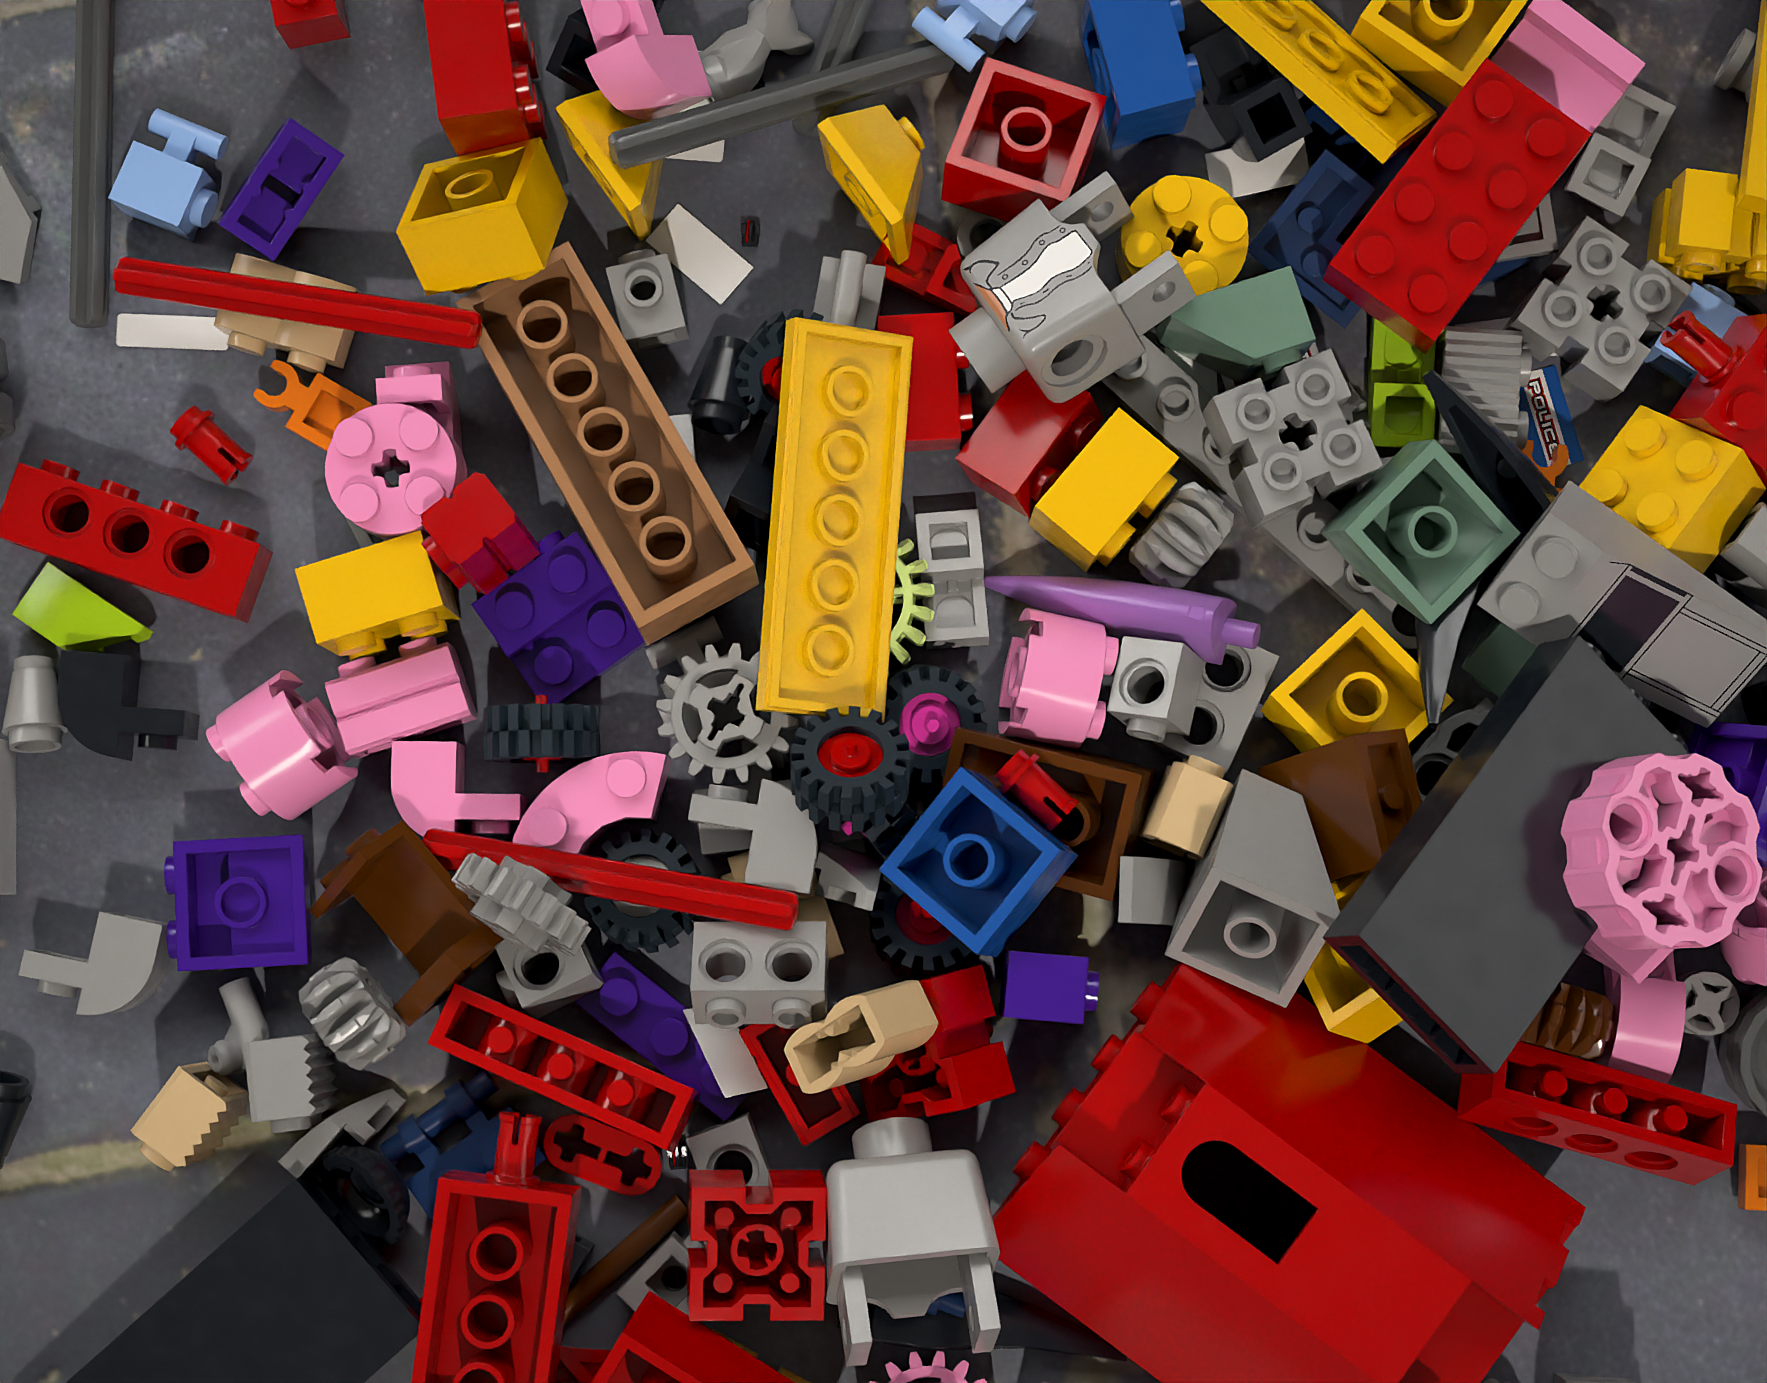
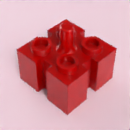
M982 964L918 980L939 1024L934 1034L926 1043L918 1048L896 1054L884 1070L875 1075L859 1079L870 1123L893 1117L917 1118L923 1115L929 1117L964 1110L1016 1092L1003 1041L990 1043L993 1035V1025L988 1017L995 1016L996 1014Z
M689 1170L688 1224L691 1241H704V1248H688L687 1307L689 1321H743L744 1304H767L770 1321H824L825 1265L820 1249L809 1248V1241H826L827 1186L821 1170H768V1186H746L742 1170Z

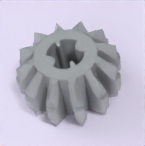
M1195 481L1185 484L1165 503L1133 543L1130 549L1129 561L1140 569L1139 574L1153 585L1157 583L1159 586L1180 589L1197 574L1199 569L1222 544L1223 539L1233 526L1234 513L1223 505L1224 501L1210 489L1206 491Z
M344 957L333 964L324 966L311 976L309 982L299 990L302 1013L312 1024V1030L320 1036L325 1047H329L335 1053L339 1061L346 1062L351 1068L362 1070L372 1063L381 1061L395 1050V1045L406 1036L405 1024L392 1008L394 1006L393 998L384 991L380 981H376L366 967L359 966L355 960Z

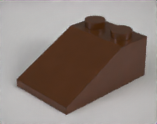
M959 726L955 727L941 791L960 767L981 773L997 788L1001 789L1003 785L994 778L998 771L1020 749L1030 757L1036 753L1040 757L1036 763L1069 795L1079 801L1069 814L1066 815L1048 797L1044 799V802L1063 819L1051 833L1078 855L1054 886L1111 902L1118 899L1120 856H1136L1140 840L1139 834L1144 823L1156 769L1095 753ZM1009 791L1006 793V795L1009 798H1011L1015 803H1017L1021 808H1023L1027 813H1029L1034 819H1036L1040 824H1042L1046 828V826L1039 819H1037Z

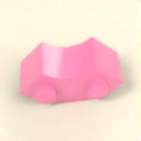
M630 751L600 756L577 765L555 779L538 795L522 817L512 842L586 855L590 846L610 828L631 820L657 821L671 759L665 754Z

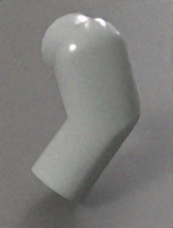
M249 977L231 981L219 988L231 1020V1025L224 1040L217 1041L209 1048L208 1062L212 1070L220 1075L230 1073L239 1075L246 1071L244 1043L264 1040L267 1034V1023Z

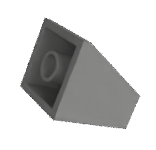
M1242 769L1233 785L1234 787L1204 859L1193 861L1165 955L1286 1008L1324 945L1325 940L1322 937L1338 917L1340 910L1303 796Z

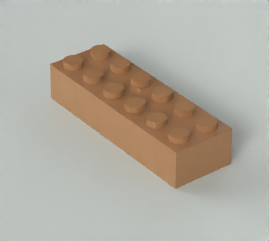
M569 241L551 250L545 269L540 270L532 277L518 281L509 278L495 280L455 302L458 308L474 310L481 314L483 331L478 347L647 646L759 585L753 561Z

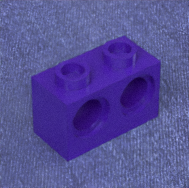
M286 118L216 223L272 261H275L344 157V154L292 118Z
M1004 950L999 1015L1008 1018L1084 1024L1085 1010L1096 1011L1099 972L1088 971L1089 958Z

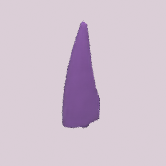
M988 575L984 578L985 587L1034 608L1103 624L1106 634L1123 639V636L1184 643L1205 662L1222 665L1227 644L1255 649L1260 638V624L1234 619L1238 605L1228 598L1163 586L1086 577Z

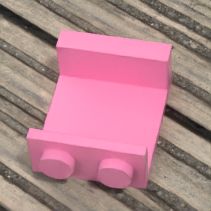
M1533 0L1528 6L1524 18L1490 60L1591 133L1595 131L1646 64L1562 0Z

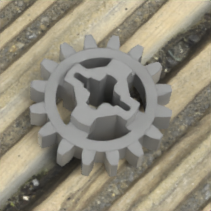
M739 643L732 644L728 658H719L712 644L706 645V662L698 665L692 658L686 655L681 660L688 674L683 679L667 675L664 679L665 683L675 694L673 699L657 700L656 708L664 713L671 714V721L664 723L657 730L661 737L676 736L678 742L668 753L674 761L688 754L693 758L688 771L691 776L696 778L707 766L713 768L712 776L715 785H722L727 771L732 770L736 771V775L742 784L749 783V766L757 763L761 769L769 773L773 770L767 754L772 749L788 753L790 746L780 737L782 729L797 728L798 719L783 713L771 712V722L769 725L764 720L755 716L752 699L757 692L760 650L748 662L742 660L743 655ZM737 672L730 683L709 689L699 683L704 678L715 673ZM741 689H743L739 695L740 702L737 707L739 713L744 718L743 722L739 727L728 723L723 731L719 730L716 734L715 727L718 719L711 711L712 707L716 702L721 705H728L732 698L736 699ZM685 704L699 712L703 729L697 738L696 744L690 739L685 727ZM746 739L757 745L748 753L737 757H717L721 754L725 745Z
M475 853L468 854L451 880L456 884L455 887L467 894L470 900L476 902L469 912L472 916L482 921L502 938L511 943H516L535 954H538L545 944L555 951L563 952L567 956H575L592 929L588 926L589 923L577 916V912L568 907L573 899L570 893L560 888L550 880L549 876L538 869L519 863L509 856H505L500 865H497L487 857L481 858Z

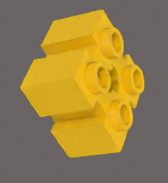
M1686 168L1672 182V189L1665 188L1653 200L1646 262L1650 259L1654 260L1689 285L1695 282L1701 286L1703 284V277L1720 279L1719 283L1727 284L1726 290L1734 294H1763L1767 289V215L1737 208L1740 184L1737 174Z

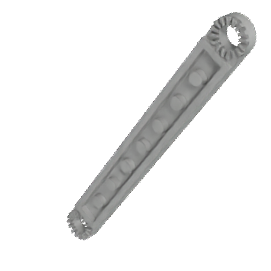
M976 211L968 213L961 221L957 232L956 244L961 259L964 260L974 250L970 243V235L975 228L980 227L982 224L983 226L987 225L988 223L991 226L996 225L998 229H1001L1008 222ZM1141 335L1139 340L1146 352L1103 378L1097 384L1247 518L1232 484L1243 470L1237 454L1221 459L1202 415L1212 396L1149 339ZM1313 487L1309 488L1312 497L1298 511L1257 527L1353 615L1363 608L1405 651L1417 650L1416 636H1405L1398 632L1393 625L1392 613L1398 603L1362 578L1321 534L1320 530L1339 510L1327 499L1322 500L1317 490Z

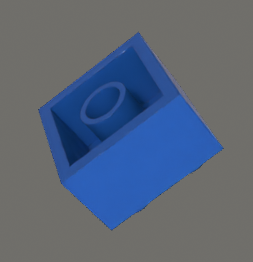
M1085 0L1078 34L1094 91L1107 96L1103 124L1111 150L1183 132L1190 111L1195 109V92L1202 90V81L1195 55L1193 53L1184 55L1178 32L1185 30V20L1180 0Z
M960 767L879 868V871L977 955L997 957L1078 855L1006 794L1003 795L999 791L1000 789L981 773Z

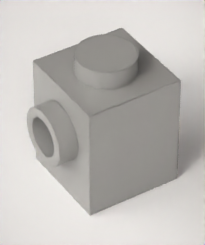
M651 249L633 251L618 258L619 265L606 268L621 333L632 353L690 339L668 253L655 256L654 250Z

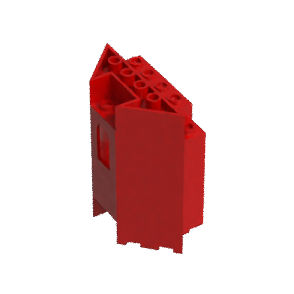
M1179 961L1161 987L1154 981H1151L1138 996L1129 1010V1013L1135 1016L1137 1020L1122 1040L1115 1034H1112L1097 1052L1090 1066L1097 1070L1098 1073L1083 1093L1073 1087L1061 1101L1051 1117L1059 1126L1044 1146L1034 1140L1020 1157L1012 1170V1173L1020 1179L992 1216L1000 1248L999 1261L1162 1383H1481L1524 1322L1537 1330L1540 1329L1545 1312L1536 1305L1548 1288L1552 1289L1557 1285L1570 1251L1563 1244L1580 1224L1586 1207L1475 1124L1458 1119L1456 1110L1367 1044L1328 1031L1318 1008L1297 992H1295L1287 1007L1284 1008ZM1208 1141H1223L1233 1145L1317 1208L1278 1263L1263 1254L1188 1196L1182 1183V1167L1187 1155L1196 1146Z

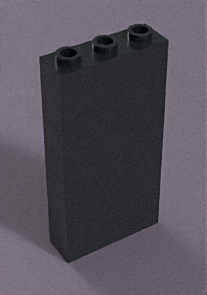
M1580 636L1539 644L1322 938L1455 1073L1496 1074L1598 928L1597 923L1586 911L1574 906L1563 879V873L1567 865V851L1565 841L1560 832L1569 802L1581 797L1591 783L1593 771L1605 763L1618 758L1662 753L1665 756L1689 754L1688 746L1680 737L1669 732L1647 709L1645 699L1637 691L1626 686L1605 664L1603 654L1594 645L1584 641Z
M309 1172L292 1181L66 1383H365L418 1336L422 1303L419 1301L420 1298L367 1239L316 1177Z

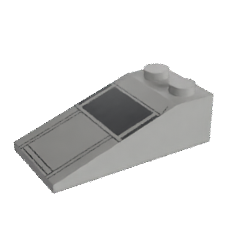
M1570 480L1500 567L1477 603L1481 608L1536 646L1541 643L1580 636L1584 641L1594 645L1603 654L1605 664L1626 686L1637 691L1643 698L1705 728L1712 724L1767 662V620Z

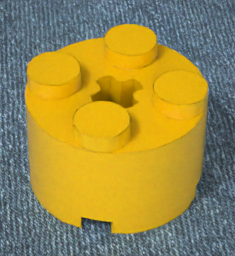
M1169 175L1149 186L1137 196L1129 207L1134 218L1121 227L1115 248L1116 264L1123 282L1169 250L1182 268L1196 296L1234 284L1248 252V219L1244 211L1225 190L1201 178ZM1179 239H1184L1190 243L1189 250L1184 253L1183 257L1176 256L1171 252L1174 243Z

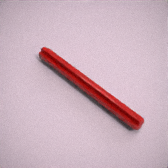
M128 256L119 259L112 275V279L115 280V290L122 295L457 348H476L483 331L481 314L474 310Z
M436 828L427 830L422 840L442 866L449 871L457 872L468 854L471 855V853H475L481 858L487 857L497 865H500L505 856H509L519 863L538 869L549 876L550 880L560 888L571 893L782 931L792 930L798 918L799 897L791 891Z

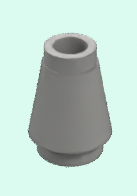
M39 655L18 657L13 661L14 671L11 677L2 734L8 737L9 749L15 752L45 753L58 750L62 747V735L66 734L68 729L59 711L57 698L58 684L55 671L53 670V659Z

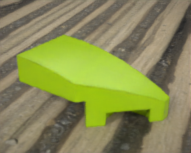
M50 562L46 563L12 613L13 616L66 651L76 649L81 652L104 653V647L130 639L137 643L149 640L154 631L121 608L105 600Z

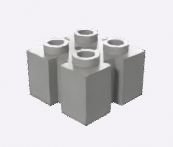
M1586 216L1567 234L1558 247L1559 252L1552 256L1541 274L1548 279L1544 278L1527 293L1503 330L1522 331V349H1530L1532 357L1540 362L1544 361L1552 353L1569 362L1570 365L1562 377L1604 405L1625 390L1651 351L1644 344L1666 329L1693 287L1652 259L1639 269L1621 258L1630 244L1589 216ZM1592 302L1598 304L1604 313V317L1599 321L1590 315L1594 308Z
M1331 349L1284 367L1271 384L1273 388L1271 391L1266 392L1261 379L1258 378L1212 397L1202 412L1221 459L1237 454L1243 470L1232 484L1252 529L1298 511L1312 497L1309 488L1316 486L1321 499L1324 500L1368 482L1383 467L1363 419L1347 425L1342 414V406L1352 395ZM1286 429L1296 432L1301 437L1303 443L1300 446V451L1294 442L1283 444L1280 436Z

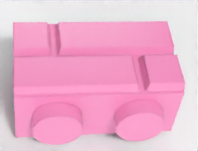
M429 636L398 647L400 658L377 665L375 658L371 656L348 662L337 668L340 678L325 682V689L348 756L359 759L392 748V741H413L478 719L454 646L448 642L437 645L435 636Z

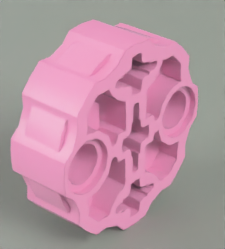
M1662 753L1618 758L1594 770L1588 788L1581 797L1571 800L1567 806L1560 832L1565 841L1567 851V865L1563 873V879L1574 906L1586 911L1597 923L1601 937L1616 946L1627 950L1708 947L1730 935L1734 920L1743 907L1754 903L1763 872L1757 860L1756 839L1760 826L1749 798L1738 793L1726 780L1722 766L1707 757L1697 753L1677 756H1665Z

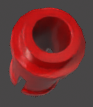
M194 405L178 418L170 429V434L177 439L175 446L180 451L187 448L227 486L237 479L235 472L239 470L243 473L252 462L254 456L246 452L213 422L215 414L208 409L203 412Z
M1020 749L998 771L994 778L1003 785L999 790L1003 795L1009 791L1051 832L1063 819L1044 802V799L1048 797L1066 815L1069 814L1079 801L1069 795L1036 763L1040 758L1036 753L1030 757Z

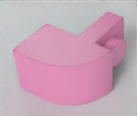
M580 0L598 52L586 58V64L601 92L619 111L634 119H658L678 113L713 96L693 35H664L652 0Z
M449 361L385 366V378H375L377 405L398 403L422 410L432 416L450 434L462 452L459 404L454 375ZM401 461L394 462L393 470L399 476L410 473V469Z
M392 741L391 790L394 803L403 820L422 837H424L427 830L432 828L463 833V822H472L471 834L508 835L510 834V823H520L526 813L527 797L521 794H464V745L458 742Z
M1673 951L1640 984L1603 964L1606 997L1614 1005L1611 1020L1614 1022L1610 1041H1606L1602 1057L1595 1059V1062L1668 1084L1679 1057L1686 1014L1685 982L1676 981Z

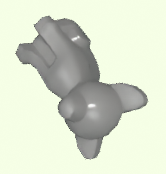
M791 0L752 1L748 6L747 24L725 31L707 49L698 52L713 95L706 99L708 103L750 92L762 75L766 59L771 50H781L789 55H802L814 47V41L807 34L798 30V18L791 7Z

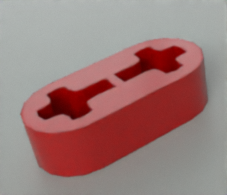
M571 1113L563 1115L552 1122L545 1133L543 1143L545 1155L553 1166L563 1172L614 1192L628 1196L645 1194L656 1185L662 1176L664 1163L662 1154L656 1145L586 1114ZM575 1124L585 1128L583 1139L602 1148L599 1156L596 1157L586 1152H579L573 1160L563 1157L565 1146L556 1141L559 1131L568 1133L574 1128ZM634 1148L643 1150L645 1152L643 1163L652 1167L650 1176L639 1175L633 1184L627 1183L623 1180L624 1169L619 1165L606 1161L609 1151L621 1156H629L634 1151Z

